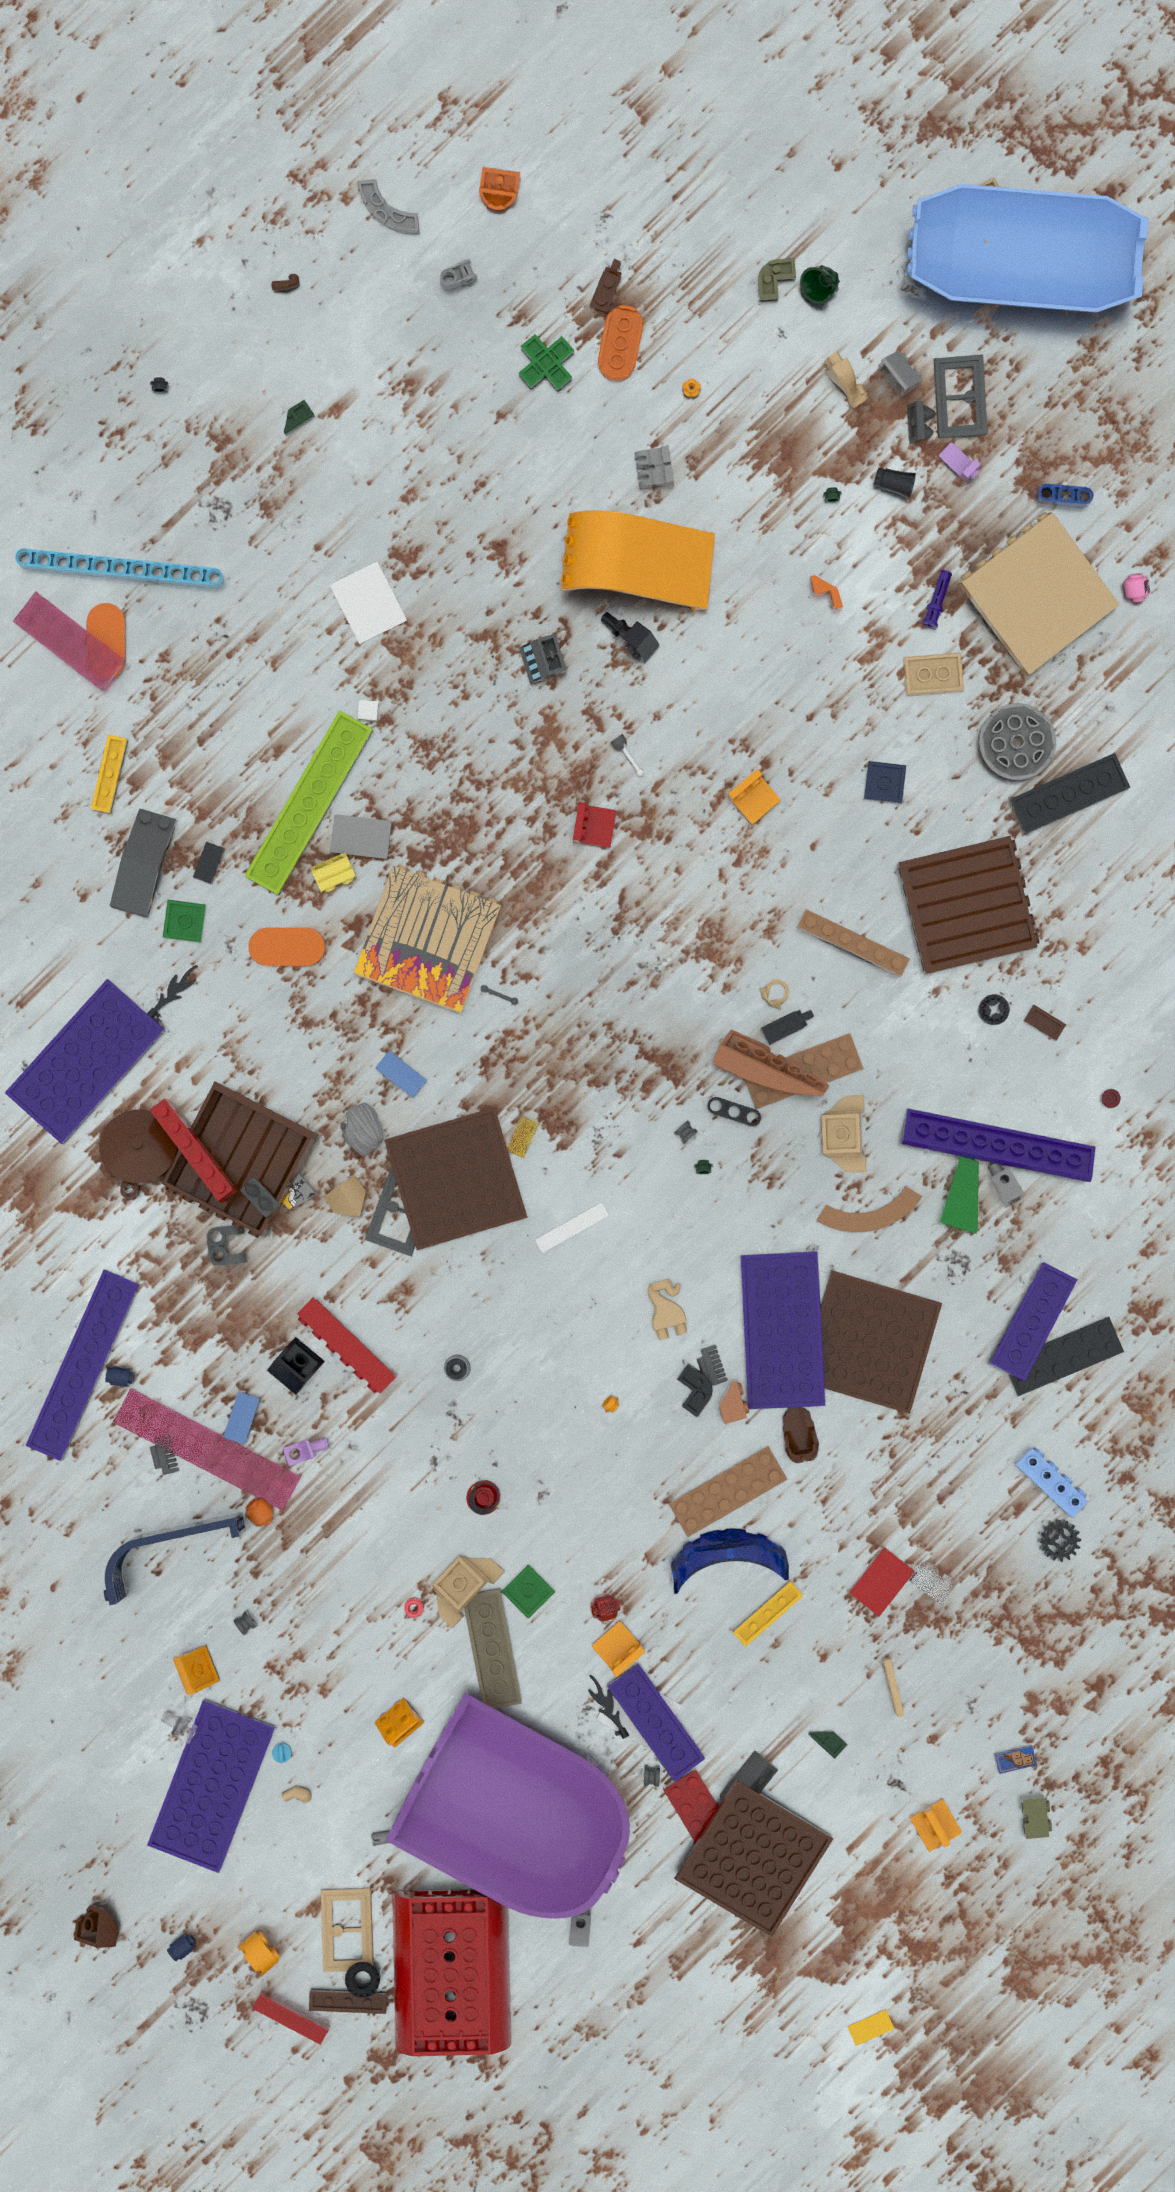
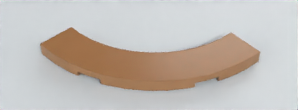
M905 1186L902 1192L889 1204L865 1213L844 1212L826 1204L816 1221L830 1228L846 1232L874 1231L889 1226L903 1218L915 1207L922 1196Z

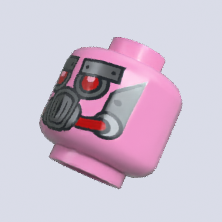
M1143 573L1128 575V578L1124 581L1126 597L1133 599V602L1144 601V597L1150 594L1148 577L1143 576Z

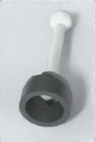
M621 734L611 741V745L616 750H623L636 769L637 776H643L644 771L639 769L626 750L627 740L625 736Z

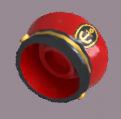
M481 1480L469 1488L466 1496L467 1505L474 1513L487 1515L496 1510L500 1503L501 1494L499 1488L494 1483L488 1480Z

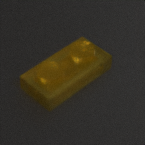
M521 1116L508 1145V1152L524 1158L539 1123Z

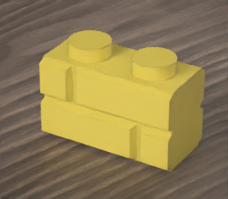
M346 852L310 867L321 892L324 890L325 892H330L336 888V885L340 883L348 884L356 877Z

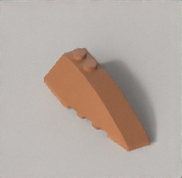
M732 1029L719 1044L712 1064L717 1065L722 1070L734 1073L739 1078H744L769 1088L801 1095L823 1097L829 1088L828 1084L811 1073L804 1074L798 1065H790L785 1062V1057L781 1054L776 1056L771 1053V1048Z

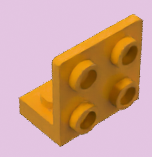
M758 769L728 793L730 800L751 824L758 821L781 801L778 795L762 778L763 774Z
M621 1621L616 1623L592 1644V1648L609 1666L615 1677H618L646 1652L644 1647Z

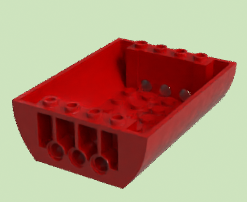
M475 1889L392 1891L395 2049L408 2056L492 2055L508 2049L511 2046L508 1907ZM448 1931L453 1932L455 1935V1939L451 1942L444 1939V1934ZM447 1951H452L455 1954L453 1961H447L444 1958V1954ZM447 1991H454L456 1998L452 2001L447 2000L445 1997ZM453 2010L457 2017L454 2020H448L445 2016L447 2011Z

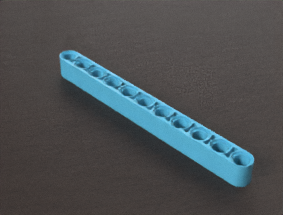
M25 548L18 550L15 555V560L24 569L207 588H219L224 583V576L221 571L210 567ZM25 554L29 555V561L22 563L21 557ZM44 556L48 557V563L41 565L40 559ZM62 558L68 560L67 565L64 567L58 565ZM85 560L87 562L85 568L79 569L77 567L79 561ZM100 562L106 563L102 571L96 569L97 564ZM119 564L125 565L121 573L115 571L116 566ZM138 566L144 567L140 575L134 573L135 568ZM161 568L163 569L162 574L158 577L154 576V570ZM180 570L182 571L181 576L177 579L173 578V572ZM194 572L201 573V577L198 580L194 581L191 579V575ZM213 574L220 575V579L217 582L213 583L210 581V577Z

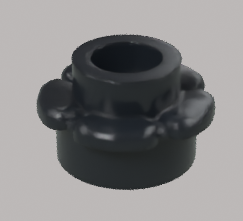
M156 377L154 381L150 382V385H152L153 392L162 393L167 391L169 383L165 381V378Z

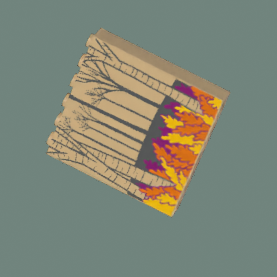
M400 864L397 867L393 866L353 974L462 1014L501 905L498 904L499 901L488 897L485 900L480 898L481 894L470 891L466 893L462 891V887L452 884L451 887L444 885L445 881L435 877L433 880L428 879L425 873L416 871L414 874L409 872V868Z

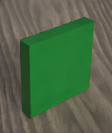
M167 900L162 937L201 943L206 904Z
M528 1564L501 1592L529 1619L556 1591Z

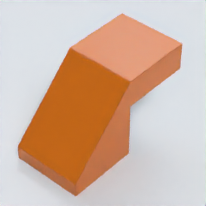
M815 575L810 576L814 597L829 594L834 612L842 610L843 605L838 588Z

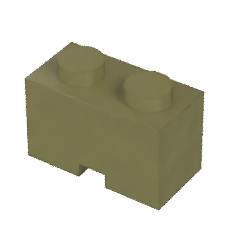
M1044 1795L1020 1797L1022 1813L1026 1816V1820L1023 1821L1024 1837L1026 1839L1049 1837V1832L1052 1831L1051 1820H1048L1047 1812H1050L1049 1800H1046Z

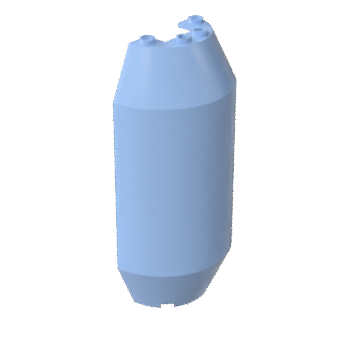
M959 184L918 200L917 205H913L912 217H915L914 227L909 230V240H912V248L908 247L907 259H911V262L908 263L907 275H910L912 279L950 301L1097 313L1142 297V261L1149 219L1108 196Z

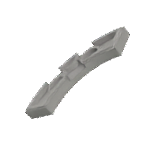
M376 179L357 181L363 203L375 219L395 231L420 234L418 213H407L390 206L382 197Z

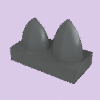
M915 401L907 405L910 443H918L931 437L934 431L924 424V421L931 419L936 412L930 407L923 405V401Z
M255 1177L240 1190L265 1218H268L281 1205Z

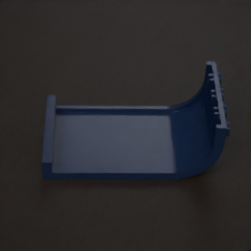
M238 1512L152 1531L130 1539L112 1554L105 1569L106 1590H103L105 1601H109V1605H114L127 1597L122 1577V1565L127 1553L132 1548L225 1527L230 1528L232 1538L239 1537L246 1531L243 1513Z

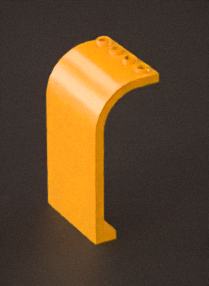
M588 510L569 513L561 590L604 589L691 607V610L696 611L708 608L715 533L621 512Z

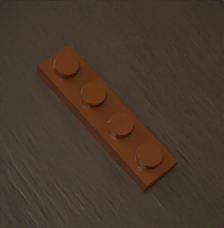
M310 1990L309 2011L386 2014L387 1993H374L369 1997L360 1998L352 1995L349 1991Z

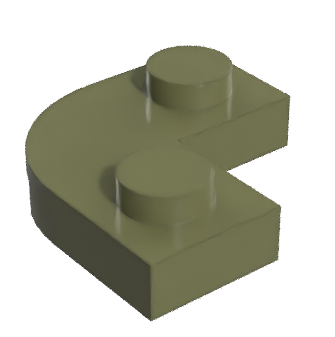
M795 258L771 260L761 268L758 275L759 300L778 299L777 280L796 279Z

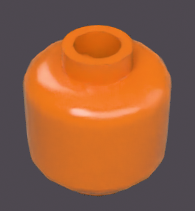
M254 1498L245 1507L246 1517L255 1526H267L272 1522L274 1509L263 1498Z

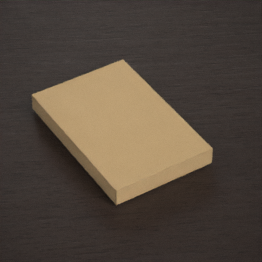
M961 653L903 658L907 696L964 691Z

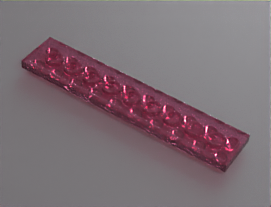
M130 1388L113 1420V1423L257 1498H263L267 1503L284 1511L301 1478L300 1475L232 1440L224 1438L223 1435Z

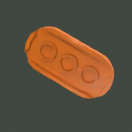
M620 305L611 310L606 317L598 356V367L602 375L612 381L625 380L633 373L636 366L643 331V319L640 313L632 306Z
M101 603L93 607L86 621L87 666L93 675L102 680L114 679L125 667V617L117 606L110 603Z
M267 927L257 930L251 936L248 948L253 960L263 966H312L323 957L325 941L320 933L311 928Z

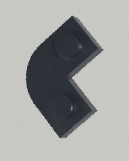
M689 1363L677 1380L692 1390L682 1407L694 1416L699 1417L712 1397L713 1388L709 1378Z

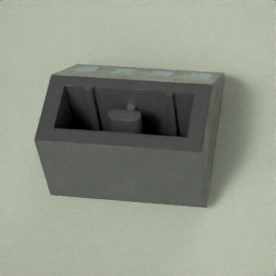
M556 633L538 638L519 647L530 684L567 673Z

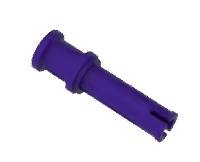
M947 570L940 571L931 603L926 607L927 613L925 619L921 622L922 625L933 629L938 628L937 622L940 614L943 612L942 603L952 576L951 572Z

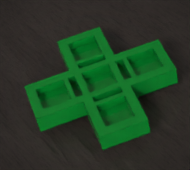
M536 334L521 345V349L532 362L523 368L519 375L530 388L534 387L545 376L557 390L561 389L572 379V376L561 363L574 353V349L563 336L548 348Z

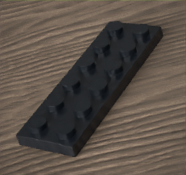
M1113 753L1010 799V802L1024 834H1027L1131 787L1116 754Z
M1108 1316L1046 1342L1025 1382L1010 1374L1008 1376L1016 1395L1021 1396L1121 1354L1124 1350Z

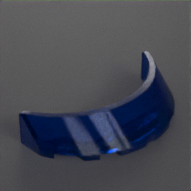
M744 1529L715 1530L702 1534L699 1539L685 1544L683 1550L671 1563L674 1594H678L682 1585L701 1569L717 1563L730 1561L755 1563L774 1571L784 1580H789V1564L786 1551L782 1546L779 1547L768 1540L767 1536L760 1533L757 1535L747 1533Z

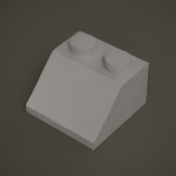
M896 351L881 360L879 370L899 396L903 398L917 388L922 380L918 370L912 369L909 365L908 357L904 353L901 354L899 351Z

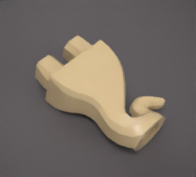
M836 351L824 360L829 369L826 374L844 391L853 409L869 399L863 385L856 383L853 367L847 357L842 359L838 351Z
M670 1279L649 1284L648 1288L649 1298L655 1308L652 1325L659 1340L670 1338L667 1327L674 1326L677 1336L687 1333V1320L683 1309L659 1293L662 1289L670 1296H676L679 1293L681 1284L677 1283L675 1288H673Z

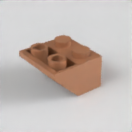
M735 1379L731 1380L718 1403L724 1424L747 1418L746 1414L749 1413L747 1402H742L741 1395L744 1394L740 1382L737 1383Z

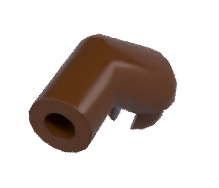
M290 274L288 276L289 280L272 281V290H288L297 287L300 282L298 281L299 276L297 274Z

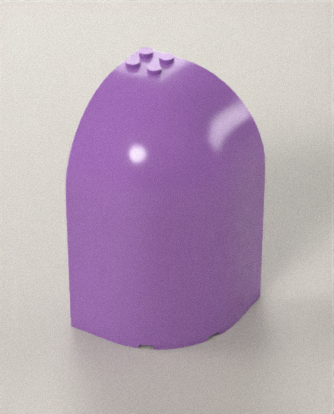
M465 1693L426 1759L385 1841L512 1910L540 1918L559 1919L576 1916L589 1910L597 1903L603 1893H608L612 1886L611 1882L615 1883L619 1876L618 1868L621 1869L626 1859L623 1855L629 1842L630 1823L621 1795L608 1777L596 1766L574 1752Z

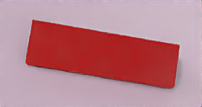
M263 1990L252 2008L321 2045L330 2028L329 2025Z

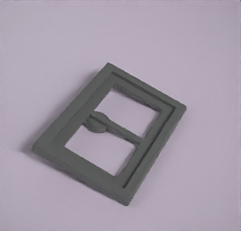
M983 354L934 358L938 438L988 434ZM973 366L975 392L969 390L965 394L946 396L945 369ZM965 398L967 402L975 401L976 425L948 427L947 400Z
M391 1166L365 1240L412 1257L415 1243L411 1229L405 1243L378 1234L387 1210L391 1213L399 1211L406 1214L405 1209L398 1207L396 1202H390L397 1183Z

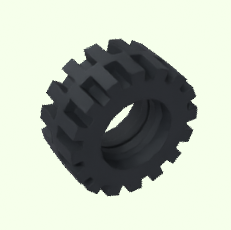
M358 1962L347 1970L345 1985L352 1995L360 1998L369 1997L379 1987L380 1976L372 1964ZM365 1971L370 1975L371 1982L366 1988H359L355 1985L354 1978L358 1972Z

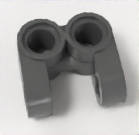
M230 1225L214 1227L208 1231L206 1237L208 1255L212 1264L228 1265L247 1262L246 1253L228 1255L226 1236L244 1234V1228L241 1230ZM214 1231H218L222 1235V1239L219 1242L211 1240V1234ZM220 1250L223 1252L224 1258L222 1261L214 1260L213 1253Z

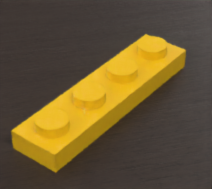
M108 734L91 805L92 810L111 813L127 738Z
M789 1581L738 1626L733 1633L746 1647L801 1599L803 1594Z

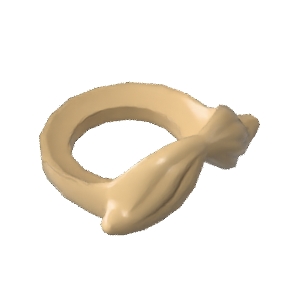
M772 980L764 988H759L762 997L768 1001L769 1005L781 1010V1004L789 997V988L782 980ZM781 984L784 986L785 995L781 999L772 1001L768 999L772 985Z

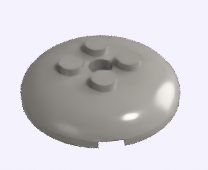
M1023 703L1008 704L995 710L983 724L979 738L980 751L986 764L998 775L1012 780L1028 779L1042 772L1052 760L1056 749L1055 730L1049 718L1035 707ZM1013 738H1019L1022 741V745L1020 747L1014 746L1012 743Z

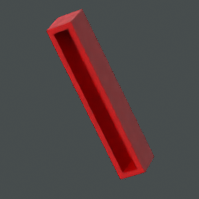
M164 1098L150 1109V1112L217 1201L223 1203L238 1191L170 1100Z
M312 1297L297 1313L300 1316L298 1320L305 1327L309 1325L313 1329L311 1333L317 1339L325 1340L327 1342L325 1346L333 1354L337 1352L341 1356L339 1360L345 1366H352L355 1369L353 1373L360 1380L364 1378L369 1383L367 1387L373 1393L379 1392L381 1394L397 1377L315 1297Z

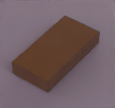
M1036 1005L1031 1007L1023 1020L1057 1041L1066 1026L1065 1023Z

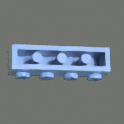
M1030 1447L1015 1462V1465L1063 1511L1073 1518L1088 1503V1500L1085 1499L1087 1495L1079 1487L1076 1490L1071 1485L1073 1481L1065 1474L1061 1476L1057 1472L1059 1468L1052 1461L1047 1463L1043 1459L1045 1455L1037 1447L1035 1450Z

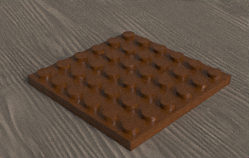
M495 1107L384 1140L416 1250L527 1218Z
M831 1270L821 1303L825 1389L910 1414L942 1303Z
M736 1779L674 1878L676 1881L772 1937L831 1844L833 1837Z

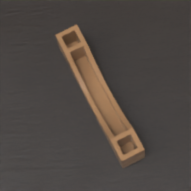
M807 909L804 911L797 926V929L843 948L898 977L903 975L910 958Z

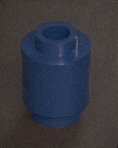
M108 1367L105 1382L110 1383V1385L129 1387L134 1382L135 1373L132 1372L131 1368Z
M183 1933L169 1945L170 1947L167 1949V1952L177 1962L195 1950L197 1942L191 1934Z

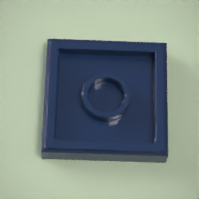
M868 761L864 800L902 804L906 765Z

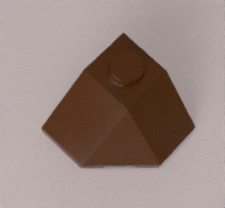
M90 1905L86 1909L85 1915L80 1916L76 1920L74 1940L96 1948L116 1947L118 1926L104 1908Z

